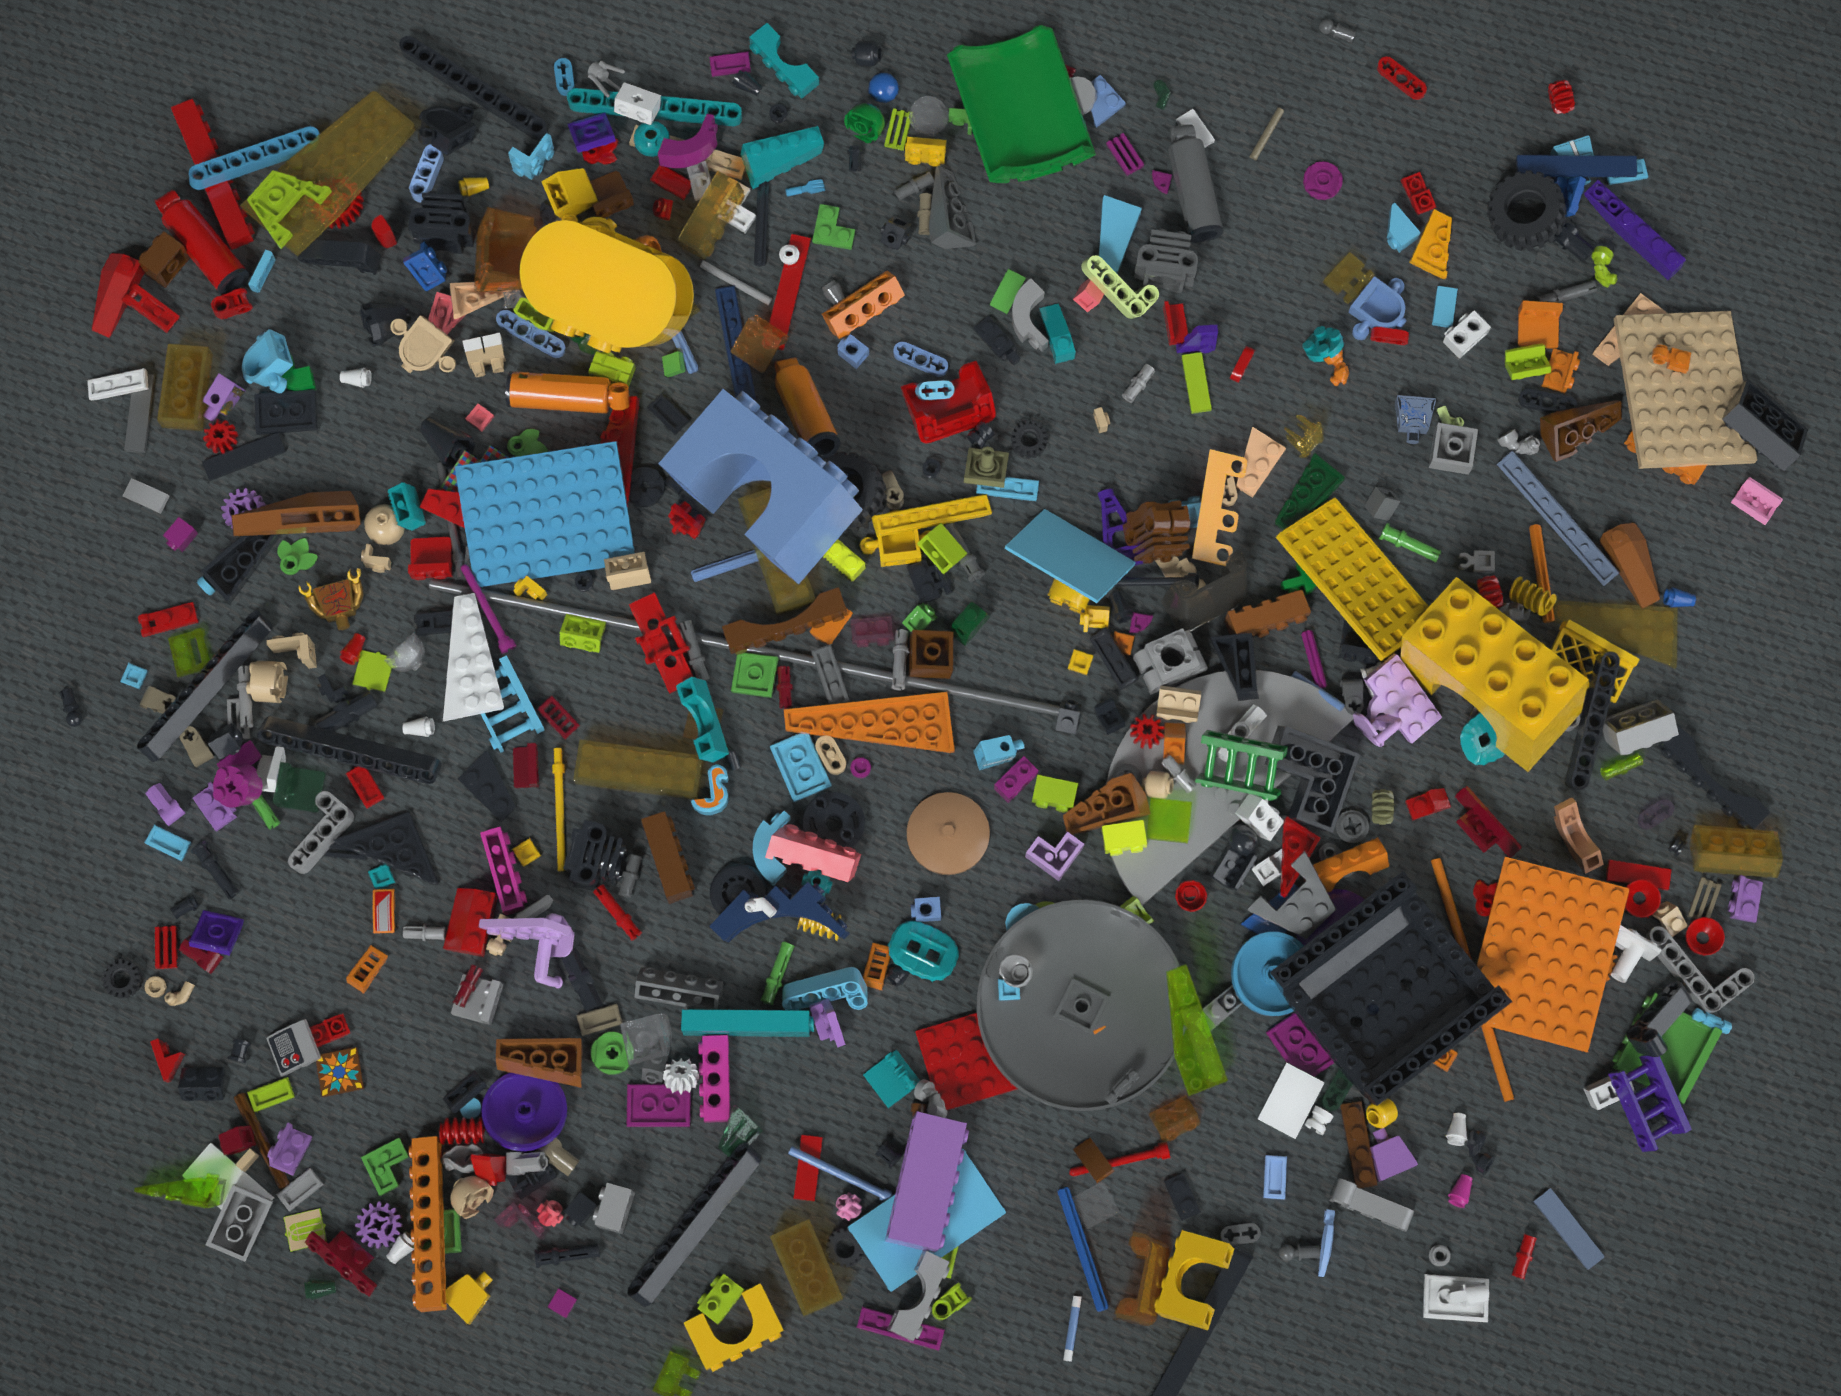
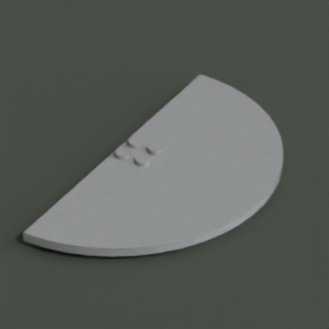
M1256 670L1259 699L1238 701L1225 671L1201 676L1176 687L1201 691L1197 722L1186 723L1177 719L1164 720L1161 717H1157L1158 700L1142 713L1146 714L1147 719H1150V715L1153 714V721L1161 719V723L1158 726H1164V723H1185L1184 765L1179 764L1182 769H1186L1185 772L1194 783H1196V777L1200 773H1205L1208 747L1207 744L1201 743L1203 733L1206 730L1228 734L1233 725L1242 718L1253 704L1260 707L1267 717L1248 738L1272 743L1278 725L1287 726L1329 742L1354 720L1353 715L1349 714L1345 707L1342 711H1339L1330 705L1319 694L1320 689L1291 676ZM1130 728L1116 751L1110 766L1107 782L1109 781L1111 771L1116 766L1125 763L1137 767L1141 772L1142 779L1147 777L1150 771L1169 773L1161 763L1163 761L1164 738L1159 739L1160 744L1158 746L1152 742V749L1148 748V744H1145L1142 749L1140 748L1141 742L1133 743L1136 737H1130V732L1134 731ZM1144 728L1143 733L1145 735H1147V733L1148 735H1150L1151 729L1148 728V730H1146V728ZM1235 730L1236 736H1245L1243 730ZM1239 751L1237 753L1233 780L1245 782L1249 758L1246 752ZM1217 756L1215 757L1213 775L1225 778L1227 762ZM1265 756L1257 757L1253 784L1262 786L1266 784L1268 766L1264 765L1267 758ZM1276 769L1274 788L1280 786L1291 774ZM1174 780L1173 792L1167 798L1147 796L1151 814L1126 821L1144 820L1147 848H1143V851L1138 853H1131V850L1122 851V855L1111 856L1121 880L1132 897L1138 898L1141 906H1143L1241 819L1235 812L1248 796V793L1215 786L1208 788L1201 786V783H1196L1197 786L1187 794L1180 784Z

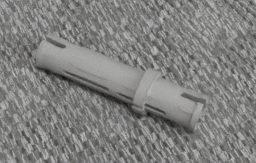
M904 629L896 630V641L893 647L892 689L894 690L905 689L906 658L909 654V648H907L909 632Z
M243 666L238 668L239 684H237V690L239 691L240 727L246 728V720L248 728L253 727L252 696L247 694L246 691L247 683L250 682L251 677L250 666H245V674Z

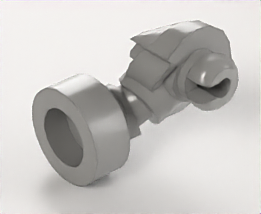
M1515 429L1510 430L1497 439L1502 447H1507L1511 451L1514 450V453L1533 455L1539 451L1540 441L1537 438L1529 436L1517 442L1518 434Z
M926 1079L919 1081L914 1090L915 1098L923 1102L929 1101L927 1107L928 1114L946 1118L948 1112L945 1108L944 1100L941 1099L940 1094L935 1090V1085Z

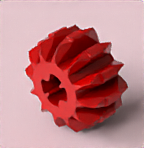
M1558 80L1549 84L1548 96L1553 111L1556 114H1565L1572 111L1575 105V98L1567 80Z
M219 419L216 420V425L209 423L210 429H204L206 436L203 437V440L207 442L206 447L212 449L214 453L220 450L222 454L226 452L225 448H228L230 451L233 450L230 444H237L235 438L238 437L237 431H234L235 426L233 424L229 425L227 420H224L221 424ZM221 434L224 437L220 439L217 436Z
M1493 575L1478 579L1477 589L1479 595L1496 608L1502 606L1504 603L1497 577Z
M1142 714V720L1136 717L1134 720L1136 724L1130 725V728L1134 730L1130 732V737H1136L1133 743L1141 742L1140 748L1142 749L1145 744H1148V748L1152 749V742L1158 746L1160 744L1159 739L1164 738V734L1161 732L1165 730V727L1158 726L1161 723V719L1153 721V714L1150 715V719H1147L1146 714ZM1144 728H1146V730H1148V728L1151 729L1150 735H1148V733L1147 735L1143 733Z

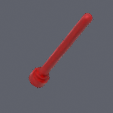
M1167 1142L1158 1143V1146H1154L1155 1149L1108 1159L1107 1161L1111 1167H1116L1157 1157V1159L1161 1158L1162 1160L1169 1159L1170 1153ZM1084 1165L1069 1170L1071 1176L1089 1173Z

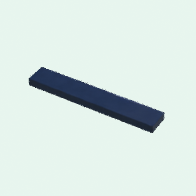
M1517 155L1516 170L1517 172L1520 171L1521 174H1525L1526 170H1532L1533 174L1541 172L1544 173V177H1636L1637 156Z
M735 285L715 289L735 398L743 391L754 400L756 396Z

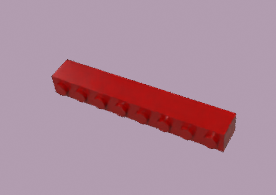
M192 98L171 107L195 165L222 156L216 153V149L219 148L215 138L210 139L208 133L212 131L208 122H203L201 116L204 115L200 104L196 105ZM215 169L213 170V172L218 173L221 172V170ZM231 179L207 187L205 190L231 250L253 242L252 235L255 232L251 223H246L244 219L248 216L243 205L240 207L237 201L240 200L236 188L232 190L230 184L233 183V180Z

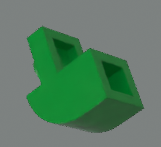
M291 355L293 366L281 376L287 381L286 389L289 391L316 390L310 366L295 369L293 356Z
M1296 563L1295 566L1299 577L1282 581L1281 590L1282 593L1288 592L1289 594L1303 589L1304 596L1312 593L1317 586L1299 564Z

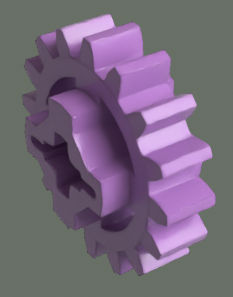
M247 488L244 489L243 493L236 489V495L229 493L231 498L223 500L227 505L221 506V509L226 512L222 514V517L227 519L225 521L227 526L232 525L231 509L234 510L235 514L242 513L239 509L245 510L247 508L248 511L252 510L254 502L257 508L266 506L264 502H261L263 498L260 495L256 496L257 493L254 490L249 494Z
M378 1202L377 1207L370 1203V1209L366 1210L363 1208L364 1215L357 1216L361 1222L355 1224V1227L361 1230L356 1234L364 1236L361 1240L362 1243L369 1241L368 1247L372 1248L376 1244V1248L381 1249V1245L384 1244L388 1248L389 1241L395 1243L396 1239L394 1236L401 1234L397 1230L403 1227V1224L398 1223V1220L402 1217L401 1215L395 1216L397 1209L389 1210L390 1204L388 1203L384 1207H382V1202ZM378 1211H384L390 1216L383 1218ZM370 1216V1217H371L370 1222H369L368 1225H366V1221H367L368 1217ZM376 1221L385 1222L381 1226V1230L374 1228L377 1225ZM393 1225L392 1231L388 1235L387 1231L389 1229V1226ZM376 1233L380 1240L372 1239L369 1234Z

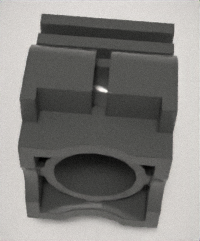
M1162 228L1152 229L1149 244L1143 245L1138 251L1134 279L1144 280L1143 287L1154 285L1157 288L1168 289L1176 293H1182L1183 286L1193 287L1198 257L1196 253L1189 250L1191 235L1182 231L1174 233L1167 232V230Z

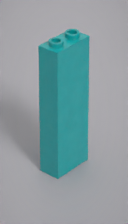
M682 1010L681 1031L684 1036L810 1037V1032H814V1016H810L809 1011Z

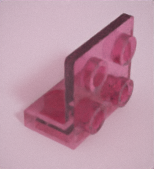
M513 1202L494 1219L500 1227L511 1228L519 1221L517 1217L520 1216L538 1238L542 1240L545 1238L542 1234L545 1229L535 1219L533 1221L530 1220L529 1216L531 1213L521 1203L517 1205Z

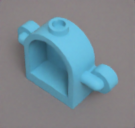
M268 329L257 336V341L246 352L242 362L243 378L249 384L255 382L265 387L270 386L272 391L282 393L286 388L287 381L281 376L293 366L285 336Z

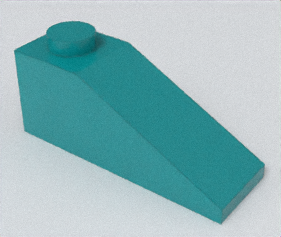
M1059 303L1039 308L1055 364L1075 359L1076 351Z

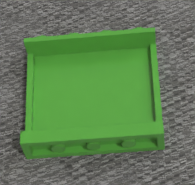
M1657 993L1652 994L1651 997L1646 996L1641 1005L1644 1008L1641 1015L1655 1001ZM1684 1012L1663 1034L1662 1038L1668 1048L1660 1056L1681 1105L1685 1103L1722 1033V1030L1719 1028H1711L1702 1024V1022H1697ZM1637 1014L1635 1016L1632 1025H1634V1023L1641 1017V1015ZM1625 1035L1622 1043L1625 1045L1622 1051L1618 1050L1612 1059L1615 1064L1612 1068L1629 1073L1642 1065L1639 1056L1643 1054L1637 1053ZM1646 1073L1634 1079L1646 1087L1650 1085Z

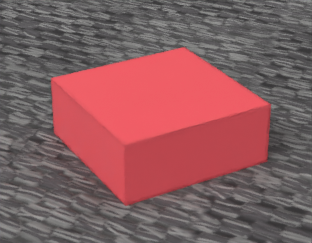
M477 404L465 419L482 432L494 418V415L480 404Z

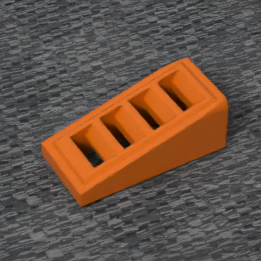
M872 943L863 974L867 987L882 990L891 958L888 946ZM875 951L886 953V957L875 955L874 953ZM873 959L884 962V965L872 961ZM872 967L875 969L882 970V972L878 973L870 971V968Z
M370 945L346 977L347 983L365 993L387 960L388 955ZM370 954H372V955H374L375 957L379 958L380 960H379L378 962H376V961H374L373 959H371L369 956H370ZM367 961L370 964H372L374 968L372 969L364 963ZM362 968L363 970L368 972V976L361 973L360 969ZM358 976V977H360L361 979H363L364 981L361 982V981H359L358 979H356L355 977Z

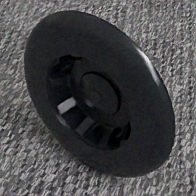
M741 863L731 864L721 869L713 878L710 885V900L717 913L721 914L729 906L726 901L729 900L732 903L743 890L750 893L751 889L754 888L756 895L765 898L768 894L767 884L762 874L754 867ZM739 877H743L744 881L739 880ZM735 878V881H734V882L731 883V882L729 881V880ZM748 880L752 882L750 886L747 884ZM726 883L729 884L727 889L724 888ZM723 892H726L727 897H723Z

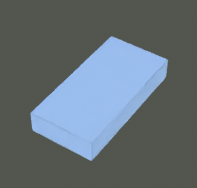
M1265 1155L1263 1198L1285 1199L1287 1156Z

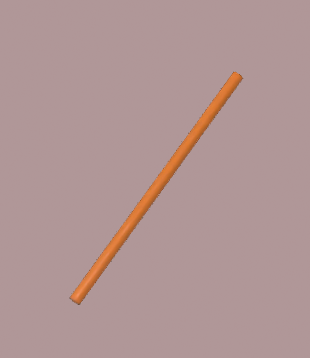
M1441 858L1431 860L1454 939L1472 960ZM1482 1025V1031L1504 1102L1514 1100L1493 1027Z

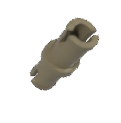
M922 193L919 195L920 210L917 212L919 217L918 234L930 235L929 220L932 194Z

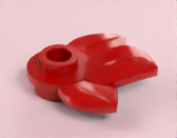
M615 138L616 141L608 145L583 151L582 156L584 160L590 164L597 162L610 164L615 162L617 158L612 152L618 145V139Z
M1482 880L1476 882L1473 888V895L1477 900L1475 908L1479 915H1490L1498 882L1487 886ZM1483 903H1487L1489 908L1485 907Z

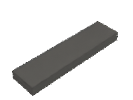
M147 374L149 389L131 393L124 447L125 452L146 453L155 382L154 374Z

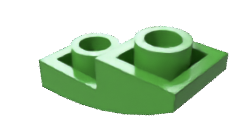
M1008 269L990 306L1008 314L1015 296L1022 287L1026 277Z

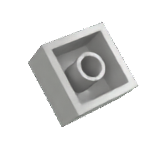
M1437 423L1433 434L1429 468L1469 475L1473 467L1478 429Z
M607 1183L606 1187H602L599 1199H601L600 1208L596 1207L593 1215L595 1225L599 1228L623 1234L635 1192Z

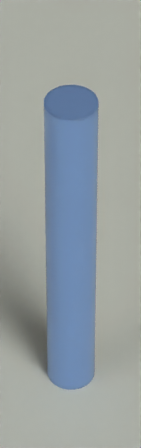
M1297 671L1292 674L1291 677L1320 689L1319 694L1322 698L1339 711H1342L1345 707L1344 703Z

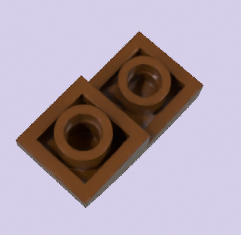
M1091 1138L1073 1149L1096 1183H1099L1114 1172V1169Z

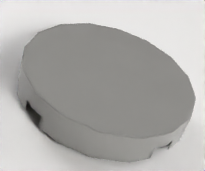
M1072 77L1070 81L1081 113L1085 115L1091 111L1096 102V89L1086 78Z

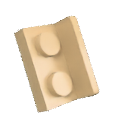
M1160 686L1156 716L1164 720L1177 719L1186 723L1197 722L1201 691Z

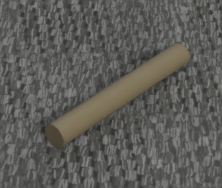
M1276 109L1249 156L1250 158L1257 160L1283 115V109Z

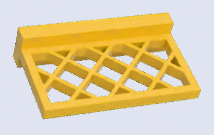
M1570 619L1562 622L1559 627L1560 631L1550 650L1555 654L1561 653L1562 659L1568 663L1565 651L1574 648L1577 660L1568 664L1578 662L1581 673L1586 678L1593 671L1586 672L1582 661L1591 658L1594 666L1596 657L1600 653L1615 652L1619 656V666L1626 669L1623 677L1616 678L1614 686L1616 691L1611 696L1610 702L1616 703L1633 667L1637 666L1640 659ZM1564 635L1571 638L1573 646L1563 648L1561 640ZM1584 645L1588 648L1590 656L1581 659L1578 647ZM1606 656L1605 658L1609 667L1611 664V660L1608 656ZM1601 676L1599 682L1601 686H1604L1606 682L1603 683V679Z

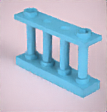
M507 655L499 659L502 665L499 666V669L495 670L497 679L502 676H508L511 683L507 684L508 687L500 690L501 697L504 698L510 694H517L520 701L489 719L485 713L481 714L492 735L489 741L494 749H499L500 753L504 751L502 743L529 729L531 731L535 729L537 734L545 731ZM526 711L529 718L526 719L525 723L496 736L492 728L493 725L519 712L523 713Z

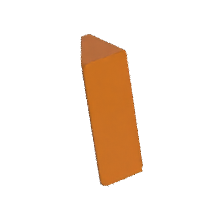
M847 609L848 615L844 616L843 620L826 622L820 628L812 627L810 633L817 640L830 645L853 613Z

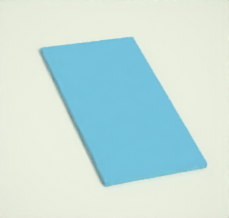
M965 1150L962 1163L957 1165L956 1171L960 1172L958 1182L952 1188V1192H955L954 1201L947 1210V1213H950L949 1223L946 1228H943L942 1234L946 1235L945 1242L941 1249L932 1253L938 1257H943L1006 1213ZM895 1195L848 1226L849 1232L853 1234L890 1292L917 1275L914 1269L923 1251L885 1242Z

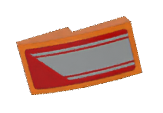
M394 888L373 889V933H395Z

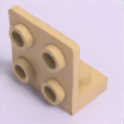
M645 552L604 559L606 577L610 583L611 590L651 583Z
M295 633L292 634V637L274 636L271 640H266L268 647L273 653L297 650L298 658L302 660V663H305L309 669L317 668L315 644L308 635Z

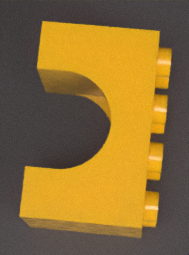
M1457 577L1402 636L1401 660L1420 687L1432 696L1443 685L1469 701L1493 727L1497 736L1496 747L1527 772L1530 771L1582 712L1589 679Z

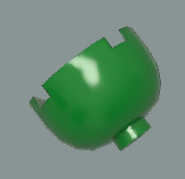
M868 103L855 105L845 115L844 119L847 130L850 127L851 130L859 134L853 136L865 143H871L873 140L876 141L882 134L885 125L881 111L876 106Z

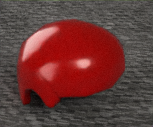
M1187 880L1180 883L1176 889L1175 899L1182 909L1194 912L1201 909L1206 903L1207 892L1200 882ZM1195 896V898L1192 901H1187L1185 899V897Z

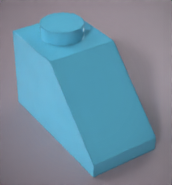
M1394 203L1389 211L1387 242L1392 249H1397L1400 253L1418 239L1420 231L1397 204Z

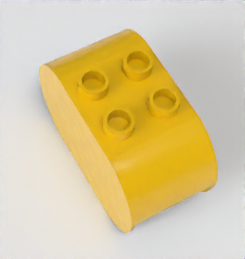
M570 220L552 222L541 228L531 238L521 258L520 280L523 291L528 301L538 312L554 319L551 329L569 337H574V334L584 337L585 333L590 335L587 344L606 353H610L611 350L620 353L622 347H647L665 343L682 330L692 311L694 299L692 280L687 269L679 260L595 223H578Z

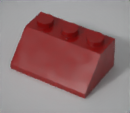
M457 888L443 949L484 957L489 934H487V930L479 928L480 919H493L498 900L496 893L478 889Z

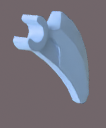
M1326 1209L1324 1213L1325 1226L1318 1273L1320 1277H1324L1331 1255L1335 1210Z

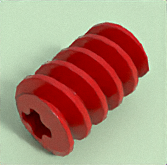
M448 1117L445 1118L444 1123H440L441 1145L445 1144L446 1139L449 1144H453L455 1139L457 1144H462L463 1138L466 1144H470L472 1139L475 1144H478L480 1138L484 1144L485 1126L482 1117L479 1118L478 1123H475L474 1117H471L469 1123L466 1122L465 1117L462 1118L461 1123H458L456 1117H454L452 1123L449 1122Z

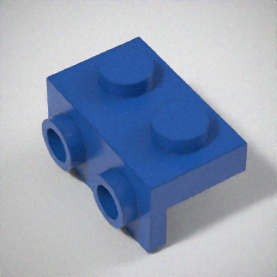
M1581 176L1566 179L1565 177L1555 178L1554 183L1559 185L1561 193H1563L1567 212L1565 217L1575 215L1579 208L1578 204L1584 192L1586 179Z

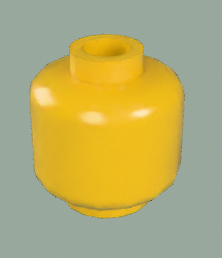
M1388 1098L1378 1106L1371 1103L1366 1109L1367 1120L1376 1128H1385L1397 1119V1107Z

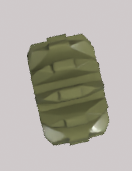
M1380 789L1374 790L1372 793L1371 814L1373 823L1379 825L1392 823L1394 814V795L1392 791Z

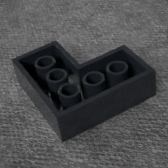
M1278 725L1272 743L1288 746L1287 755L1283 760L1277 762L1276 769L1301 778L1288 817L1314 828L1333 833L1360 754L1290 727ZM1266 758L1264 765H1269V759Z

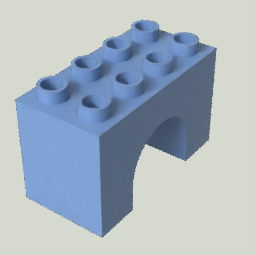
M722 389L658 464L688 494L713 514L728 496L740 486L752 481H771L772 489L769 503L762 515L744 535L774 565L799 584L863 510L853 499L859 490L846 479L848 476L831 461L826 463L817 455L818 452L801 437L796 439L788 432L789 429L772 414L767 416L759 409L760 406L745 392L741 391L734 398Z

